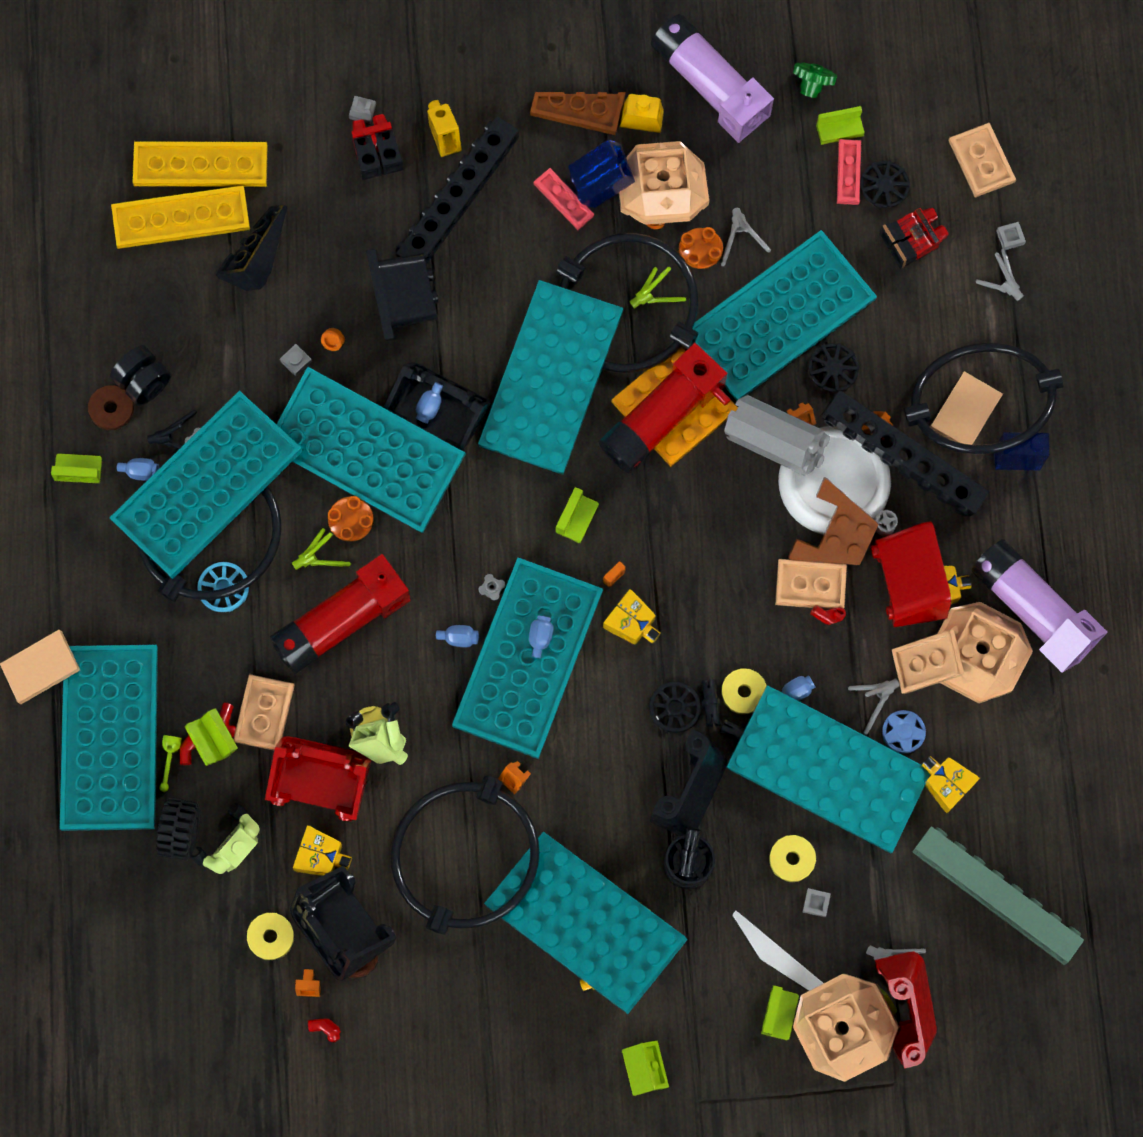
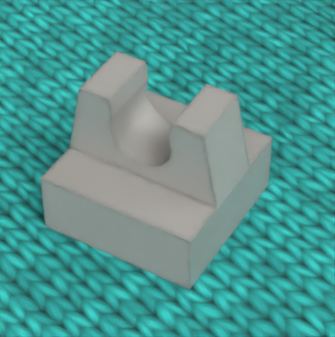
M354 96L349 119H362L365 123L371 124L376 101Z

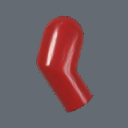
M815 605L810 613L826 625L838 623L846 617V611L842 607L825 611L818 605Z
M223 703L219 715L233 738L236 727L229 725L233 705Z
M189 735L180 746V765L192 764V750L195 748V745Z
M330 1019L308 1020L309 1032L323 1031L328 1036V1041L336 1042L340 1039V1028Z

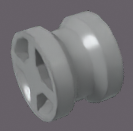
M889 510L880 511L875 518V521L879 524L875 532L880 536L891 535L898 523L897 516Z

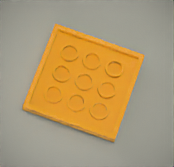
M681 347L663 363L646 370L616 395L611 402L626 417L672 372L673 363L685 350ZM714 397L704 407L698 405L654 449L672 467L727 421L731 410L736 412L738 407L732 401L724 406Z

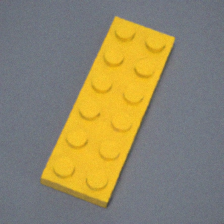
M134 142L133 185L236 187L244 185V187H267L268 145L267 142Z
M244 185L111 204L118 249L250 230Z

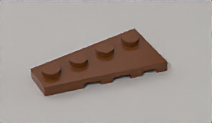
M535 92L530 115L615 135L626 92H618V94H607V92H598V94H585V92H576V94Z

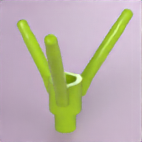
M657 267L653 268L642 289L635 294V298L629 301L634 309L640 304L644 305L647 302L650 304L655 302L686 301L685 297L654 298L650 293L668 274L671 267H667L652 282L658 270Z
M322 528L304 553L298 556V559L292 562V565L297 570L302 566L307 567L309 565L350 566L351 563L317 560L314 553L332 537V533H328L320 540L325 532V529Z

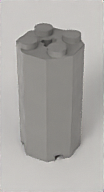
M749 395L738 399L735 405L739 407L736 412L731 410L724 430L725 434L729 435L727 436L728 440L804 476L812 472L815 467H821L824 462V449L830 440V436L825 434L824 430Z

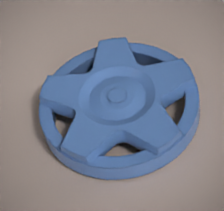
M901 710L892 713L885 720L882 736L890 749L898 753L907 754L916 751L922 745L926 736V729L922 719L917 714ZM899 715H907L904 719L898 717ZM916 721L919 723L921 729L915 726ZM889 723L892 730L886 734L887 724ZM913 740H920L917 745L912 747ZM898 742L901 748L894 746L892 743Z

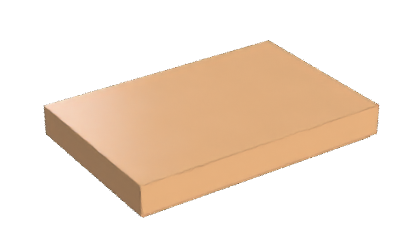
M990 123L949 138L948 141L975 198L1015 183L1016 178Z
M964 371L933 421L931 428L949 440L972 445L1003 394Z
M779 559L775 605L808 608L818 605L822 609L844 608L847 564Z
M61 630L55 631L0 663L19 704L25 703L80 671Z
M947 630L891 649L902 694L964 675L954 630Z
M249 674L233 739L234 742L274 751L275 746L283 737L295 684Z

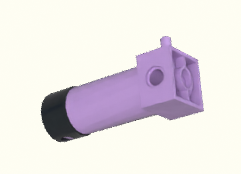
M682 14L672 17L654 35L651 46L719 113L718 123L738 143L770 117L774 98L754 78L747 82Z
M1004 539L987 549L971 570L990 591H993L1045 643L1039 650L1062 673L1079 664L1108 633L1086 610L1076 613Z

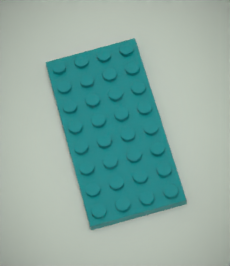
M820 230L697 320L693 326V330L699 333L695 343L728 373L725 388L738 401V399L748 395L875 301L877 296L825 233Z
M539 280L478 446L564 475L622 316L623 308Z
M307 367L276 424L303 450L292 462L421 533L425 531L466 455L464 451L310 367Z
M239 390L109 518L162 570L174 579L303 450Z
M517 557L452 727L539 759L602 595L603 588ZM538 615L551 618L550 623L553 625L550 644L547 648L542 649L541 658L531 657L533 647L529 642L531 623L537 620Z
M69 646L80 671L63 680L60 830L155 829L158 646Z
M768 685L765 687L726 766L727 769L889 853H893L926 784L925 782L930 776L921 764Z
M542 832L538 837L540 850L539 864L533 884L523 900L502 919L626 1014H629L685 944L687 938L556 840ZM530 848L484 903L491 911L502 907L519 890L528 871Z

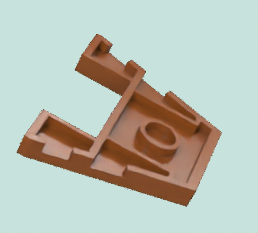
M824 477L816 497L836 505L834 514L818 547L796 538L788 558L798 561L860 565L879 524L828 478Z

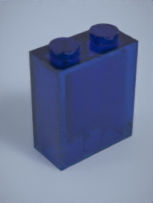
M612 140L605 141L568 166L571 173L570 179L578 192V200L583 205L596 208L635 182L621 144Z
M1003 432L998 443L1016 437L1021 433ZM1037 433L1016 447L995 452V469L1040 470L1049 457V433Z

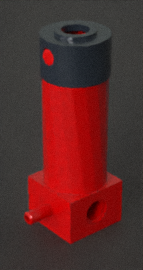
M694 343L673 363L672 372L626 417L613 426L598 441L600 447L615 465L623 471L630 473L698 405L704 407L714 397L724 406L731 401L722 391L725 387L728 373L699 345Z
M383 554L356 571L357 579L270 636L275 651L294 674L317 660L319 656L379 615H382L385 619L410 602L408 588Z

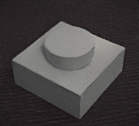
M1019 222L998 227L996 230L1003 250L1022 246L1026 242Z
M295 344L280 358V362L297 376L312 362V359Z
M808 888L802 912L826 917L831 893Z

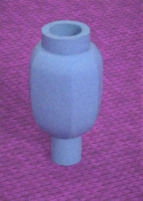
M435 382L432 390L423 393L415 409L417 413L416 419L428 423L429 420L436 416L441 405L440 392L443 385Z
M134 458L127 463L117 464L118 472H126L130 478L147 481L160 469L159 464H155L152 459Z
M538 615L537 620L531 623L529 642L533 647L531 657L541 658L542 649L547 648L550 644L553 625L550 623L551 618Z
M454 625L448 627L446 631L437 630L436 639L445 640L451 646L470 647L473 644H478L479 633L470 626Z
M799 676L784 685L782 693L800 701L809 696L812 689L816 687L810 676Z

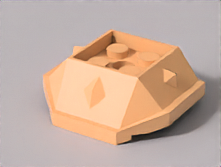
M681 141L638 144L617 169L621 212L627 216L630 215L645 225L690 221L709 205L704 162Z
M982 602L951 608L948 619L944 620L938 633L954 630L964 675L940 683L977 703L1011 693L1033 652L1022 624ZM976 646H985L987 649V653L980 654L977 651Z
M841 974L801 995L793 1028L814 1070L845 1082L888 1060L899 1025L878 984L848 974ZM841 1021L846 1022L849 1026L847 1034H842L838 1029Z

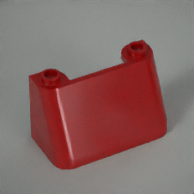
M931 521L923 522L875 540L874 545L871 546L873 559H877L882 564L890 596L889 606H886V614L888 620L892 619L893 627L948 619L951 593L933 523Z
M282 737L275 746L265 800L271 801V804L283 806L285 803L290 802V800L334 809L335 814L339 816L340 820H356L362 802L371 759L349 749L296 737Z
M912 951L875 960L876 970L887 981L890 994L895 999H906L910 1020L898 1022L899 1030L892 1047L904 1069L917 1066L924 1061L937 1033L925 962L921 955Z

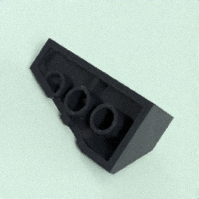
M285 204L269 207L253 226L255 231L239 242L241 245L240 249L234 255L230 253L224 260L216 274L219 279L246 291L259 290L266 285L267 278L272 271L287 211Z

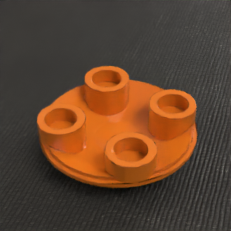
M695 228L682 235L679 243V253L689 266L705 269L715 265L720 260L723 254V243L713 228Z
M356 496L345 497L338 500L329 510L328 524L330 530L337 538L348 542L357 541L364 538L370 532L373 525V513L370 506Z

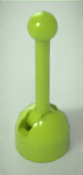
M163 735L162 746L168 753L163 783L159 787L162 792H166L169 789L167 782L172 753L178 751L182 738Z

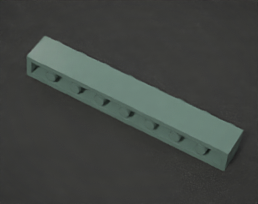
M932 826L928 829L912 851L915 855L1060 963L1065 965L1071 960L1084 941L1080 937L1081 933L1071 926L1069 928L1061 923L1062 919L1058 915L1043 910V905L1034 898H1027L1023 895L1024 891L1017 885L1008 884L1003 880L1005 877L1000 872L994 869L991 871L985 867L986 863L976 855L972 857L965 852L967 849L957 841L954 843L946 838L948 835L938 827L934 829Z

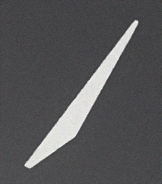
M735 910L733 917L762 961L809 991L824 984Z

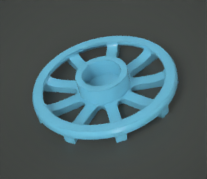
M218 562L210 565L202 572L198 580L197 589L202 591L201 586L214 588L213 590L223 589L234 585L232 581L239 573L243 579L247 576L239 566L233 563ZM222 566V577L218 578L213 572V568ZM226 566L236 569L230 578H226ZM208 572L215 579L214 583L203 581L204 576ZM249 587L244 590L243 596L238 593L233 595L240 600L232 606L229 596L225 597L227 603L225 608L218 607L221 598L216 599L214 605H211L206 600L201 601L212 611L231 612L245 602Z

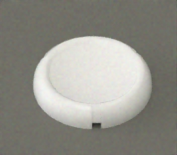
M827 426L819 428L830 436L829 443L823 453L824 462L820 468L815 467L812 472L804 476L783 465L780 466L778 483L785 507L797 522L816 533L824 535L837 507L816 497L824 477L828 478L874 520L876 515L884 510L888 502L891 490L889 466L884 464L880 460L881 457L874 452L869 453L861 447L862 444L858 441L846 438L843 435V431L837 427Z

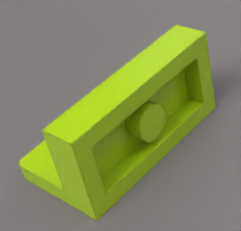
M861 106L819 114L816 127L821 145L838 142L839 139L848 140L863 137L864 129L861 121Z
M57 454L55 466H52L51 475L54 481L100 483L102 458L101 456Z
M575 487L558 521L556 533L581 543L599 503L583 496V490Z
M216 708L208 711L200 719L185 725L186 731L206 766L229 757L238 749Z
M773 986L761 1034L789 1040L799 995L784 991L782 987Z
M658 1041L645 1042L622 1050L633 1096L669 1087Z

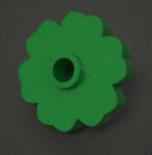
M795 63L793 74L802 78L800 88H802L801 94L817 98L818 93H821L823 85H835L837 74L832 73L831 70L814 63Z

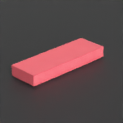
M839 139L837 204L859 205L861 140Z
M551 168L534 181V185L577 230L594 217V213Z

